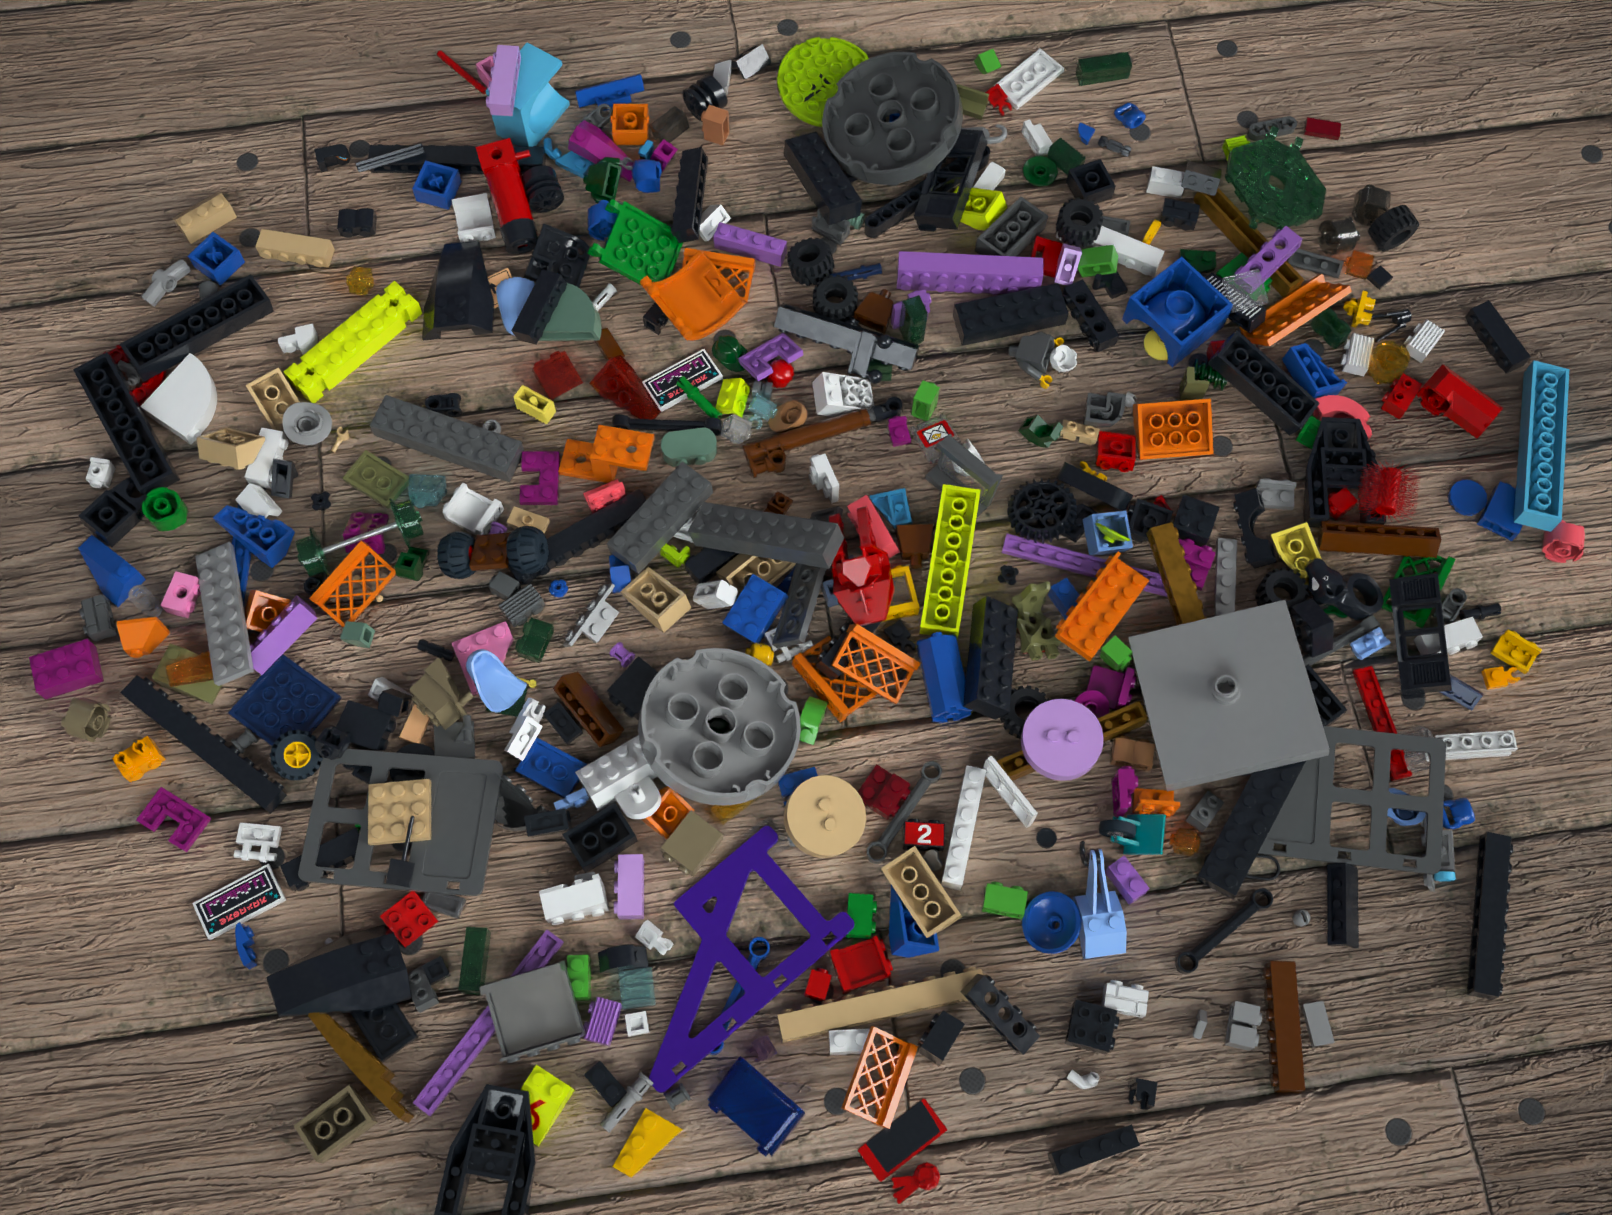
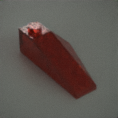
M621 355L609 359L589 383L601 397L616 403V406L623 407L638 419H656L661 413L635 370Z

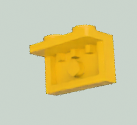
M1507 629L1499 637L1490 654L1512 667H1517L1520 672L1526 674L1536 657L1542 652V649L1534 642L1522 638L1517 632Z

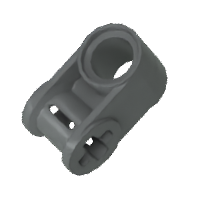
M601 104L586 115L582 121L592 122L593 125L602 130L611 121L613 109L608 104ZM604 109H609L607 117H602L601 115Z
M1453 589L1442 601L1443 619L1447 624L1454 622L1460 609L1466 602L1467 595L1462 589ZM1452 597H1455L1458 602H1455ZM1436 610L1432 615L1434 618L1437 617Z

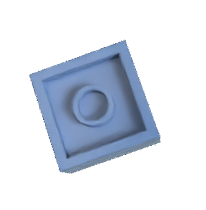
M1127 511L1091 514L1083 519L1089 555L1113 554L1118 551L1121 553L1133 548ZM1095 523H1100L1128 537L1130 541L1115 540L1114 543L1103 539L1104 534L1097 528Z

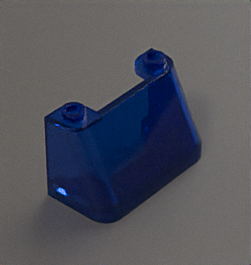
M741 1056L735 1061L707 1098L710 1102L707 1106L716 1114L719 1111L724 1113L756 1141L758 1144L756 1149L765 1157L768 1154L773 1157L805 1117V1112Z

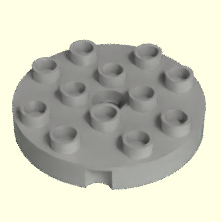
M723 648L696 650L694 657L689 660H682L677 657L669 662L657 673L650 683L639 713V741L651 769L664 784L678 794L693 801L709 805L725 806L745 803L763 795L775 786L792 762L798 748L801 731L797 704L786 697L784 693L786 683L782 678L757 658L736 650ZM712 718H722L729 723L731 731L726 734L716 733L709 727L708 721Z

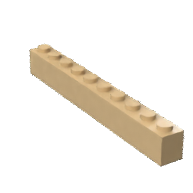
M975 967L964 969V973L956 974L955 971L943 974L944 977L938 979L935 976L924 978L923 982L915 983V981L905 982L903 987L895 988V985L884 987L881 992L875 993L874 990L863 992V996L854 997V994L842 997V1000L834 1002V999L822 1001V1005L815 1007L813 1004L801 1006L802 1010L793 1011V1008L782 1010L781 1014L777 1015L783 1043L829 1033L831 1030H842L968 1001L960 991L976 974L983 975L982 969L976 970Z

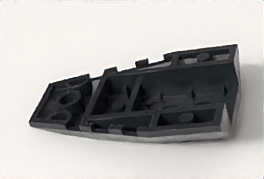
M479 240L444 244L424 306L423 341L441 339V331L471 328L475 335L493 333L494 299Z
M385 924L344 935L266 978L278 1017L308 1015L309 1013L328 1014L334 1011H342V1013L351 1012V1010L371 1011L411 999L405 962L394 932Z

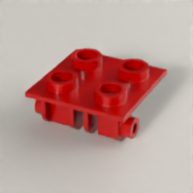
M415 891L409 892L380 915L381 919L394 932V935L405 948L439 922Z

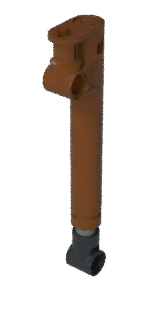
M891 397L885 403L872 406L870 410L862 408L858 411L855 410L743 444L744 455L753 478H757V474L764 472L781 473L786 468V455L784 451L870 426L872 421L880 422L895 416H901L902 401L897 397ZM775 460H781L782 462H780V463H775L774 461H775Z

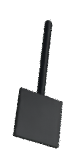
M414 816L410 817L402 859L391 858L386 883L410 888L415 863L406 861Z

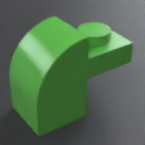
M809 696L800 717V741L812 745L815 744L819 727L828 705L827 701Z

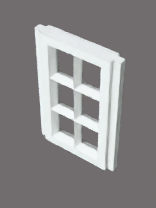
M993 756L988 757L983 766V769H986L985 777L1024 826L1028 828L1034 822L1038 814Z

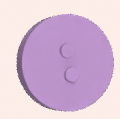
M1054 699L1040 704L1030 713L1022 729L1021 747L1027 762L1041 775L1060 781L1072 780L1083 776L1095 765L1103 748V731L1096 716L1084 705L1068 699Z

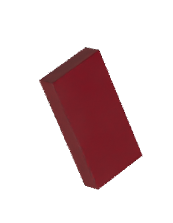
M1307 117L1304 135L1339 140L1341 123Z

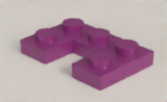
M522 451V471H540L539 485H520V505H558L559 451Z
M160 787L136 819L137 822L153 832L157 830L166 816L180 823L168 841L186 853L211 820L209 816L163 787Z

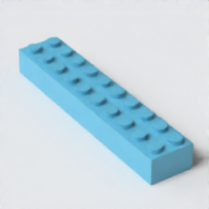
M1533 360L1523 376L1514 523L1552 532L1562 521L1570 369Z

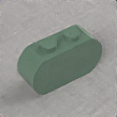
M706 427L668 432L661 440L662 456L664 461L672 467H678L682 461L687 465H703L706 462H711L717 454L716 436Z

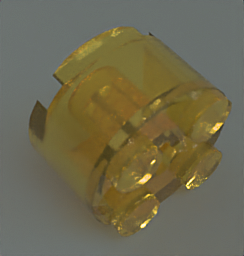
M1384 341L1377 345L1371 354L1367 370L1374 382L1377 384L1393 383L1395 378L1399 379L1410 361L1409 352L1403 345L1394 344V341Z

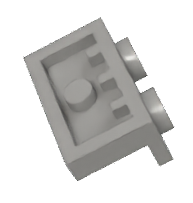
M1270 478L1259 479L1255 488L1262 494L1264 508L1293 510L1296 482H1291L1287 479L1281 481Z

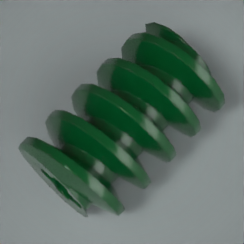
M1195 359L1193 364L1195 380L1198 378L1199 380L1209 381V385L1213 383V389L1220 385V391H1223L1228 381L1210 365L1206 367L1205 361L1198 365V359Z

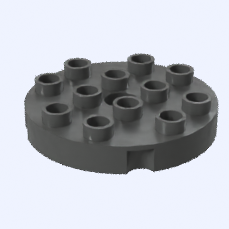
M913 52L881 54L858 64L837 83V93L832 98L827 99L823 111L822 127L824 138L838 165L847 174L860 181L896 186L899 183L932 172L955 145L963 123L961 98L950 73L934 59L931 58L923 61L918 59L916 53ZM894 113L900 114L897 120L886 122V117Z

